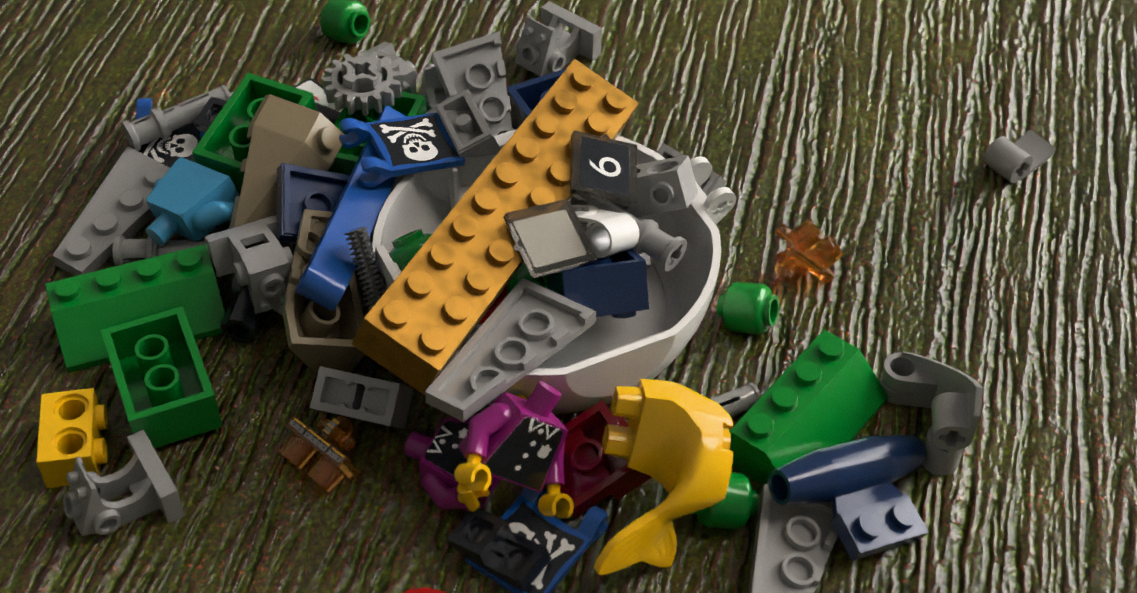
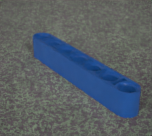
M386 105L377 121L407 116ZM370 138L366 141L295 290L296 293L330 311H334L357 266L353 264L357 260H352L355 255H350L354 252V250H349L352 245H347V243L351 242L346 240L349 235H344V233L365 226L367 233H369L368 237H370L379 213L396 179V176L390 177L374 187H366L362 184L360 174L369 172H365L362 169L361 160L365 157L380 159Z

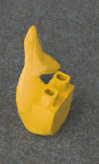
M640 379L638 387L615 386L611 405L612 413L615 416L628 417L630 420L628 427L607 424L602 438V447L605 454L625 458L629 468L654 478L669 492V495L660 505L629 524L606 544L593 567L599 575L622 570L640 561L656 567H671L677 550V538L673 519L713 506L725 499L731 476L733 452L729 451L731 437L729 429H726L733 428L730 415L717 402L679 383Z

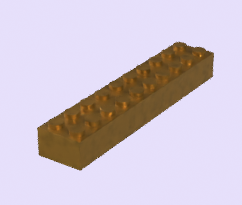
M574 59L364 317L352 345L425 395V391L446 368L527 259L512 227V223L561 212V209L568 204L575 191L581 186V137L584 136L613 143L639 103Z

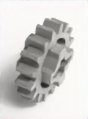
M359 51L357 57L353 58L349 54H344L345 61L333 60V68H325L324 70L325 77L322 78L327 102L335 103L337 111L345 107L348 108V115H353L356 110H362V114L367 116L370 109H375V111L381 113L382 105L385 104L392 107L395 105L394 98H401L402 72L399 71L398 63L391 64L389 56L379 59L377 52H373L370 56H364L363 51Z

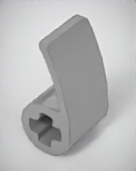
M1029 130L1015 143L1004 136L994 140L987 148L983 156V162L1009 182L1016 183L1044 164L1054 155L1056 148Z

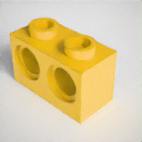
M94 388L41 394L36 463L46 488L70 486L66 475L69 472H73L75 459L78 457L82 459L86 472H96L99 477L101 464L107 463V445L105 438H102V430H106L109 427L108 410L106 404L99 405Z

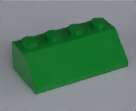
M206 244L45 283L52 318L68 373L110 363L100 330L180 306L184 308L195 340L222 333L221 323L225 316V311Z
M824 329L730 430L731 442L729 451L733 452L732 467L764 486V484H768L769 474L773 470L811 451L853 441L888 400V394L860 349Z

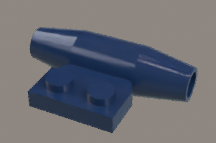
M915 435L868 436L817 449L773 470L769 474V491L774 501L779 505L826 503L832 501L833 520L831 522L852 561L919 541L929 533L908 494L901 493L891 484L921 468L926 462L925 446L920 438Z

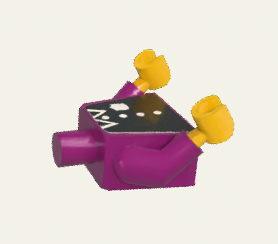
M539 381L527 400L505 392L500 394L492 405L472 417L469 421L467 435L458 446L464 458L467 459V463H462L456 468L454 476L457 482L469 485L471 491L482 492L490 486L492 475L537 492H541L544 487L547 488V493L539 499V511L544 516L554 517L556 515L558 518H569L574 509L573 501L569 495L560 493V487L565 486L564 448L567 428L552 413L562 394L553 386Z
M522 394L515 395L527 400L526 397ZM453 417L444 419L434 437L413 431L405 445V455L420 460V478L423 489L438 509L442 511L460 508L466 512H474L478 508L484 510L501 480L491 475L490 486L487 490L480 492L471 491L469 485L459 484L455 479L456 468L462 463H467V459L464 458L458 446L467 435L471 418L464 422Z

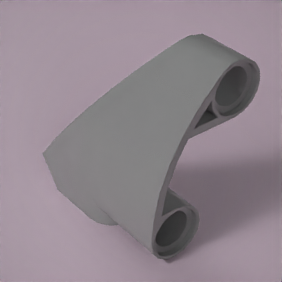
M909 352L890 354L885 359L880 377V383L888 394L887 401L898 405L932 408V426L928 429L924 443L926 462L923 466L927 471L939 476L954 473L958 468L964 448L969 446L973 440L981 416L983 387L969 375L936 360Z

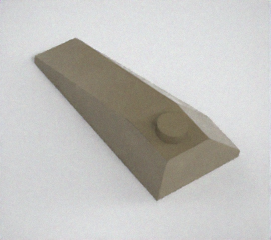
M271 94L265 95L249 124L247 138L251 139L247 159L242 160L240 172L244 173L240 195L235 197L229 229L277 215V168L280 164L285 163L328 171L342 146L339 136L344 134L321 112ZM261 241L244 247L248 249L261 245Z
M304 209L282 311L288 347L313 372H318L321 366L352 373L365 355L352 345L364 319L355 273H353L334 311H330L295 292L332 214L330 211Z

